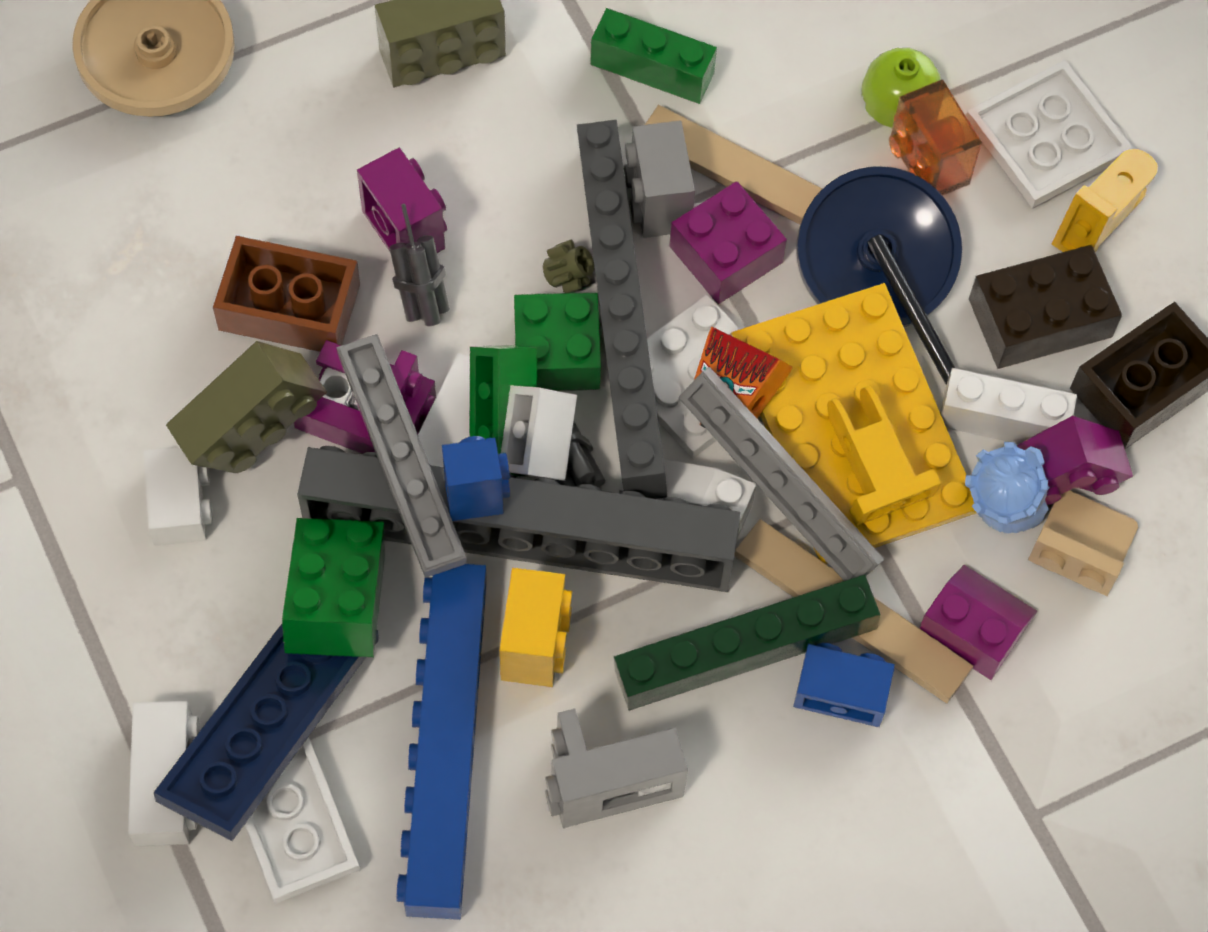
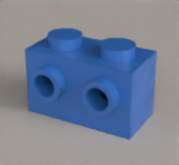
M471 436L462 439L459 443L442 445L444 480L451 520L458 521L503 514V498L510 497L508 480L510 479L507 454H498L496 438L485 439L481 436Z
M819 643L816 646L808 644L793 707L880 727L886 710L895 664L885 662L883 657L876 654L862 653L858 656L842 652L840 647L829 643Z

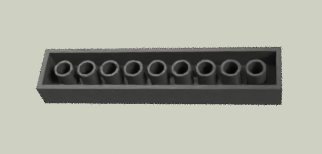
M322 446L320 449L307 448L297 493L302 518L384 522L385 541L411 544L375 452H366L363 455L345 453L342 449L335 446ZM430 465L449 512L443 467ZM510 474V479H508L510 497L503 498V514L452 521L464 553L728 592L741 512L732 511L731 508L722 504H709L705 507L688 504L687 501L676 497L658 500L645 498L643 494L635 491H623L618 494L602 491L599 487L589 484L572 487L559 485L555 480L548 478H537L532 481L518 479Z

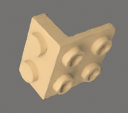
M1069 490L1061 494V499L1054 503L1028 560L1075 581L1088 589L1108 596L1124 565V558L1137 532L1138 524L1134 519Z

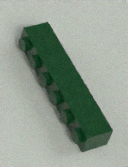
M864 574L613 656L615 673L626 705L630 711L804 654L808 644L815 646L819 643L834 644L877 630L880 612Z

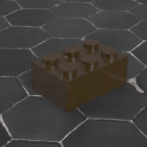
M1092 244L977 275L969 296V302L997 369L1112 338L1122 317L1121 310Z
M1174 301L1079 366L1070 390L1077 394V398L1102 426L1119 431L1124 448L1127 449L1208 392V337Z

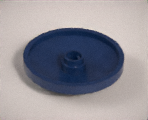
M883 166L866 167L850 171L827 184L815 196L802 218L796 244L797 263L802 281L817 304L885 283L903 327L910 326L912 323L867 241L882 234L925 314L928 316L951 291L960 270L962 238L957 219L950 205L939 191L913 173Z

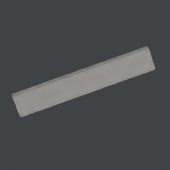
M378 334L336 347L338 357L424 577L427 578L467 564V558Z
M710 367L702 371L678 397L844 581L864 574L867 576L884 560L879 552Z

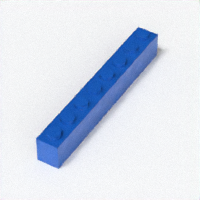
M464 564L432 577L424 578L423 603H430L429 618H421L419 643L427 644L425 659H417L416 685L423 686L422 701H414L412 711V727L419 728L418 744L410 743L408 770H415L416 773L414 787L406 786L404 813L412 814L411 830H402L400 852L401 857L408 858L407 875L399 874L397 882V902H404L406 917L461 920L487 587L486 565Z

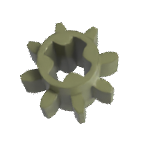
M572 239L547 249L546 252L549 258L543 262V273L551 286H562L564 293H571L581 289L582 286L590 284L588 276L594 271V261L588 249L583 246L575 248Z

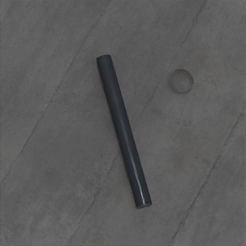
M879 234L868 240L867 243L943 381L947 385L951 369L955 368L882 234Z

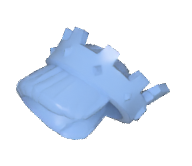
M1004 442V447L990 452L984 449L976 455L978 462L972 474L966 475L965 486L970 489L974 501L972 507L979 517L989 527L1004 533L1024 532L1039 525L1049 510L1045 498L1047 490L1050 488L1042 467L1045 461L1041 450L1030 446L1025 451L1018 448L1015 442Z

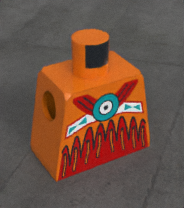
M711 327L694 380L702 371L710 367L749 411L758 418L793 367L760 349Z

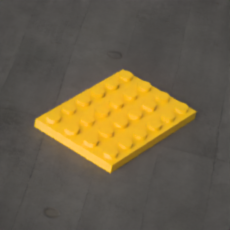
M885 283L730 333L731 336L793 367L790 374L760 414L764 427L874 548L977 514L972 507L974 501L970 489L965 486V470ZM870 386L877 394L914 474L918 475L935 468L942 484L933 497L856 526L849 510L856 498L864 496V493L831 424L827 403L830 400L838 399L843 405L855 431L869 426L870 423L861 404L860 390ZM815 550L817 558L827 565L828 563L825 561V559Z

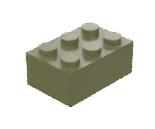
M390 0L374 5L379 51L393 88L401 85H414L423 79L440 74H453L461 68L479 63L488 64L500 57L506 56L505 11L500 0Z
M256 341L175 415L166 426L191 465L238 474L253 466L257 460L256 456L267 446L280 441L286 435V429L298 418L310 414L316 408L317 401L327 391L301 353Z

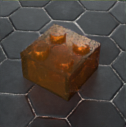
M941 79L900 96L896 115H894L891 136L889 137V145L894 156L903 160L908 172L930 183L942 196L969 185L982 142L944 80Z

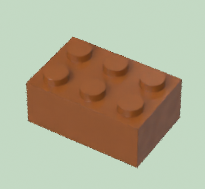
M236 235L213 305L218 330L318 352L321 351L326 340L342 346L360 287L357 261Z

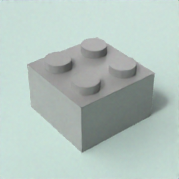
M681 120L633 126L632 143H625L627 164H624V176L627 189L632 188L633 199L630 200L632 221L634 224L640 223L643 238L670 235L671 222L692 210L694 206L695 188Z

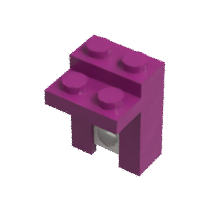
M326 340L316 359V365L323 367L318 379L327 393L317 401L316 408L310 414L298 418L294 422V427L361 454L375 452L337 354L336 347L341 345ZM401 350L395 364H390V367L418 435L436 399L435 380L424 377L419 373L417 355ZM337 390L346 392V395L341 398H331L328 396Z

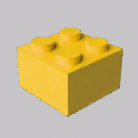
M512 567L499 649L501 681L553 687L555 673L563 674L566 656V635L570 629L573 592L565 590V574Z

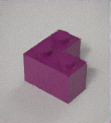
M1071 416L1017 445L1018 448L1025 451L1030 446L1041 450L1045 461L1042 467L1050 487L1045 498L1047 505L1059 501L1062 497L1061 494L1073 488L1094 492L1096 495L1109 494L1116 491L1120 487V483L1133 477L1119 431L1076 416Z

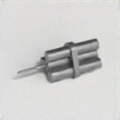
M401 204L410 243L406 245L404 243H396L389 247L396 275L392 278L394 288L400 292L406 321L413 322L422 319L425 326H435L441 322L439 314L446 313L450 309L443 282L446 276L445 268L439 264L433 236H422L417 239V242H414L406 205Z

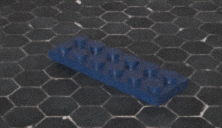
M281 624L153 792L155 802L233 841L366 657L285 653ZM378 630L376 631L375 645L379 641Z

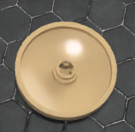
M90 0L81 12L73 33L74 59L79 75L89 91L109 107L137 116L170 115L184 111L202 102L223 82L231 67L235 49L231 20L220 0Z

